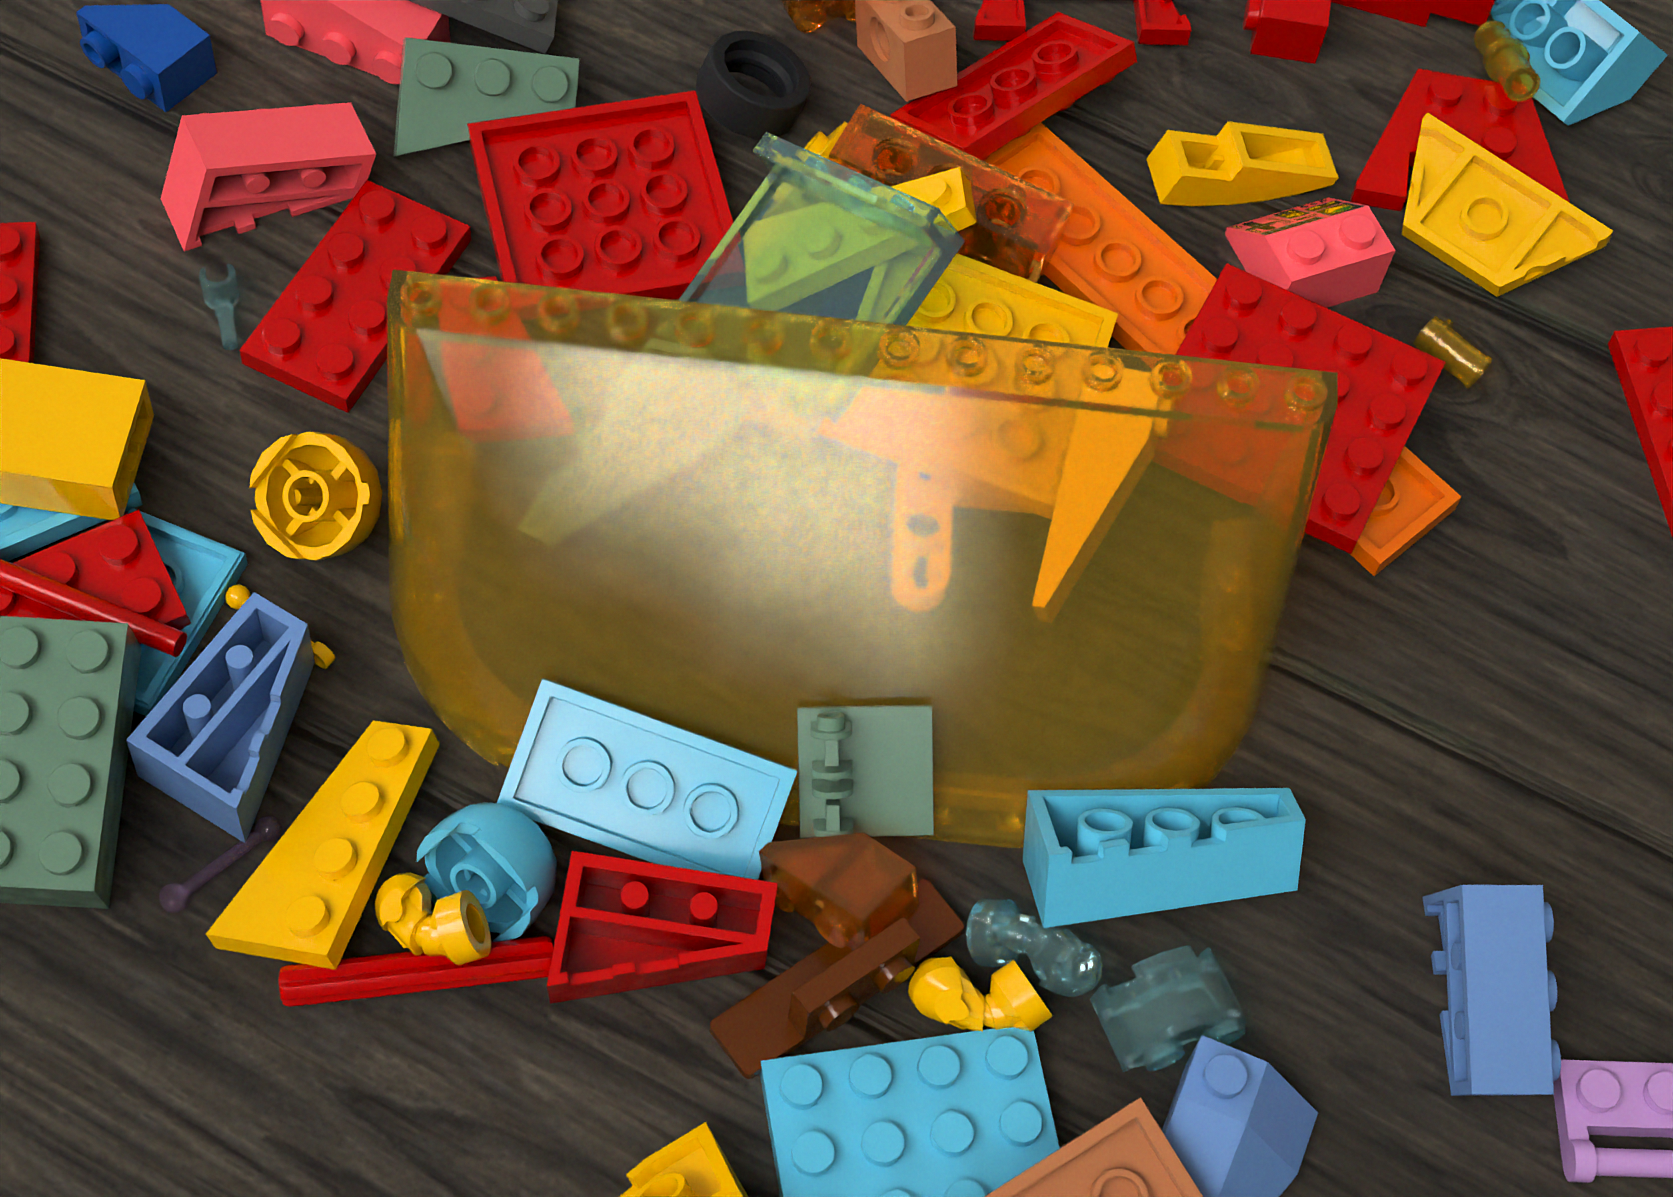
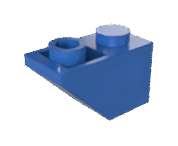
M169 4L84 6L76 12L82 34L80 45L87 58L99 68L106 66L123 80L133 95L139 99H149L164 112L169 111L217 74L210 35Z

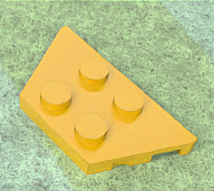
M1428 112L1423 117L1401 235L1496 297L1602 249L1608 244L1613 233L1612 229Z

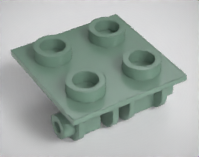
M932 704L797 707L800 838L820 837V847L824 849H842L847 846V837L934 835Z

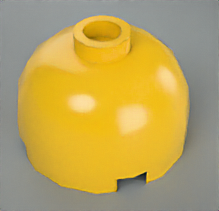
M308 431L280 437L262 452L251 473L249 488H256L254 499L257 508L250 509L253 523L266 543L286 557L316 561L348 553L369 537L380 516L382 489L377 469L364 450L341 436Z

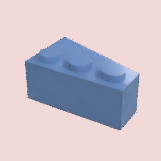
M253 592L126 739L137 775L245 844L315 663L308 624Z
M1460 885L1423 896L1425 916H1438L1443 951L1432 952L1431 960L1434 975H1447L1448 1011H1441L1439 1015L1451 1096L1554 1095L1553 1081H1557L1560 1076L1561 1054L1556 1040L1551 1039L1550 1012L1555 1009L1557 1003V983L1554 973L1551 970H1547L1546 943L1550 942L1553 935L1554 920L1550 904L1544 902L1543 885Z

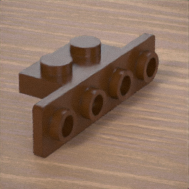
M921 879L714 1018L710 1022V1033L743 1077L752 1079L761 1073L762 1060L785 1057L824 1029L830 1032L843 1025L858 1011L862 1003L881 991L882 994H885L900 986L910 977L916 966L960 937L964 930V923L931 882L927 879Z

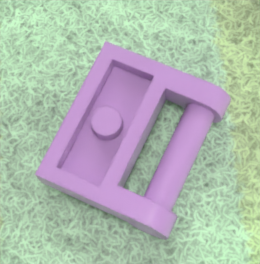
M1561 1060L1560 1076L1557 1081H1553L1562 1164L1566 1180L1568 1182L1590 1183L1593 1182L1595 1176L1673 1178V1150L1595 1148L1589 1140V1135L1673 1138V1063Z

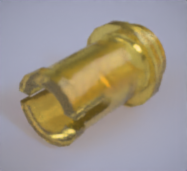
M1435 316L1418 334L1413 344L1421 349V351L1445 361L1444 368L1462 381L1464 386L1469 389L1483 375L1493 359L1483 354L1453 330L1454 322L1447 319L1444 322Z

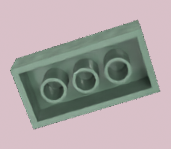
M0 616V903L109 909L129 752L126 739L131 735L142 648L128 623Z

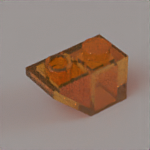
M865 833L768 842L759 851L763 880L778 883L775 905L785 912L791 913L795 910L815 924L819 933L836 947L844 948L847 946L855 950L902 917L907 919L920 906L916 867Z

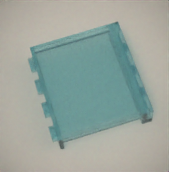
M766 132L753 149V153L767 167L770 173L670 313L646 300L640 308L658 325L653 333L663 343L706 352L724 373L728 369L737 372L735 377L754 393L766 397L771 390L779 394L777 399L781 404L799 417L808 420L815 413L837 424L965 241L939 208Z

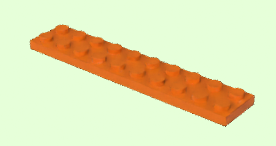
M1042 122L1034 126L1028 134L1015 138L991 153L985 161L964 170V174L971 183L975 211L1065 294L1118 313L1111 336L1152 374L1162 378L1217 278ZM1404 446L1350 555L1373 576L1377 575L1457 508L1462 496Z

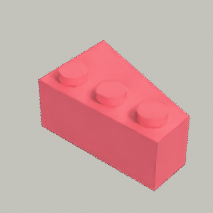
M261 0L267 36L275 38L282 44L297 46L324 56L336 64L349 65L376 75L390 84H400L404 38L450 43L449 17L408 0Z
M351 102L182 115L161 201L185 252L202 246L200 236L232 226H235L237 233L241 234L256 229L254 219L288 209L291 216L295 217L354 198L369 178L376 152Z

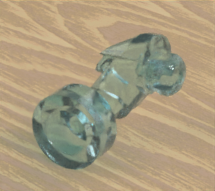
M984 898L973 906L968 917L966 938L970 955L978 965L983 967H1003L1013 959L1017 963L1021 955L1026 954L1031 960L1034 974L1041 980L1038 985L1053 993L1066 997H1075L1087 994L1097 986L1102 975L1103 965L1100 954L1091 944L1078 939L1069 929L1043 928V925L1040 926L1036 923L1037 917L1024 915L1020 906L1011 899Z

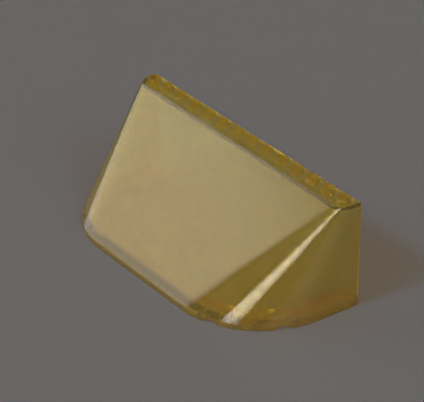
M393 270L387 297L388 581L389 603L395 633L410 675L421 695L439 719L463 743L496 767L501 763L510 768L542 679L546 678L797 769L795 780L778 824L800 826L797 707L932 704L934 835L901 837L1006 848H1023L1028 790L1203 789L1219 774L1237 751L1243 737L1253 722L1264 694L1337 409V373Z

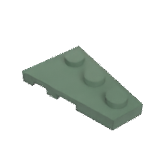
M404 38L394 156L469 140L468 123L575 108L580 59Z

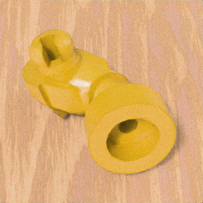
M414 873L397 874L386 880L378 890L375 900V911L380 926L384 931L388 930L403 948H408L414 955L420 956L424 952L427 956H445L456 965H463L489 955L491 950L489 925L481 904L469 890H463L439 898L436 901L433 912L431 911L432 894L427 884L424 883L427 879Z
M952 957L929 958L923 961L917 967L909 982L908 994L911 1002L924 1016L947 1025L949 1023L962 1030L969 1029L971 1031L983 1032V1026L990 1029L995 1028V1030L1014 1027L1031 1032L1053 1017L1014 959L991 975L990 993L986 994V996L982 995L972 985L964 970L955 963Z

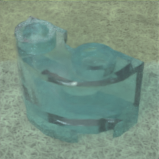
M1191 945L1164 951L1131 966L1136 978L1111 988L1103 984L1090 998L1123 1072L1144 1064L1148 1071L1165 1068L1177 1062L1185 1055L1182 1045L1199 1040L1201 1035L1228 1045L1246 1033V1019L1210 947L1201 952L1199 957L1195 956Z

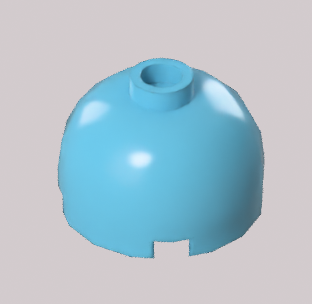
M477 803L455 811L443 819L425 836L417 850V862L425 856V865L428 873L424 876L427 878L424 883L427 884L432 894L431 901L436 904L439 898L463 890H469L481 904L490 932L500 933L494 942L513 940L522 936L536 921L554 893L557 860L548 838L528 816L502 803Z

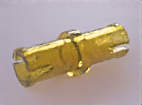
M1488 21L1482 24L1474 35V44L1484 56L1483 66L1487 74L1495 82L1501 83L1504 92L1508 93L1507 96L1511 100L1525 101L1531 98L1540 87V77L1530 65V55L1527 48L1518 39L1510 36L1509 30L1505 29L1506 26L1502 22Z

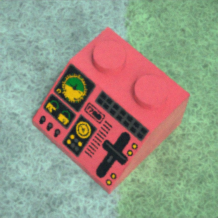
M1325 198L1227 227L1225 232L1226 238L1246 272L1325 308L1377 293L1396 251L1368 205L1332 198Z

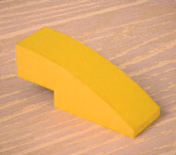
M1230 121L1225 124L1217 136L1167 130L1146 158L1159 202L1166 205L1218 206L1267 201L1332 186L1338 180L1334 163L1322 133Z

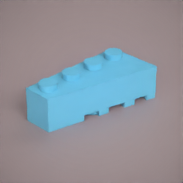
M1290 788L1028 790L1023 864L1043 928L1290 892L1298 889L1306 819Z

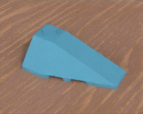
M1495 0L1490 12L1503 37L1501 41L1507 53L1513 56L1522 74L1521 80L1524 86L1528 87L1530 95L1567 125L1630 100L1668 56L1600 0Z

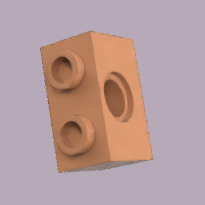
M855 0L857 46L906 102L957 86L956 27L931 0Z

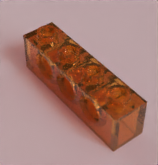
M860 103L829 153L822 189L835 194L840 200L960 167L971 183L977 223L936 242L947 250L1038 283L1063 239L1074 203Z

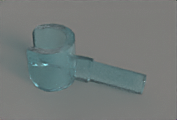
M227 264L229 276L224 281L212 282L207 279L204 267L199 271L203 300L209 308L215 309L223 348L225 350L236 349L238 347V340L233 318V306L240 300L236 271L231 264Z

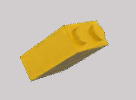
M0 358V503L106 520H115L122 517L154 418L146 381Z

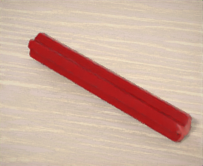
M547 936L491 942V950L487 957L463 965H456L445 956H427L424 952L419 956L414 955L411 951L341 959L336 970L308 964L285 965L279 971V993L283 1005L292 1007L544 978L549 976L554 944L552 939Z

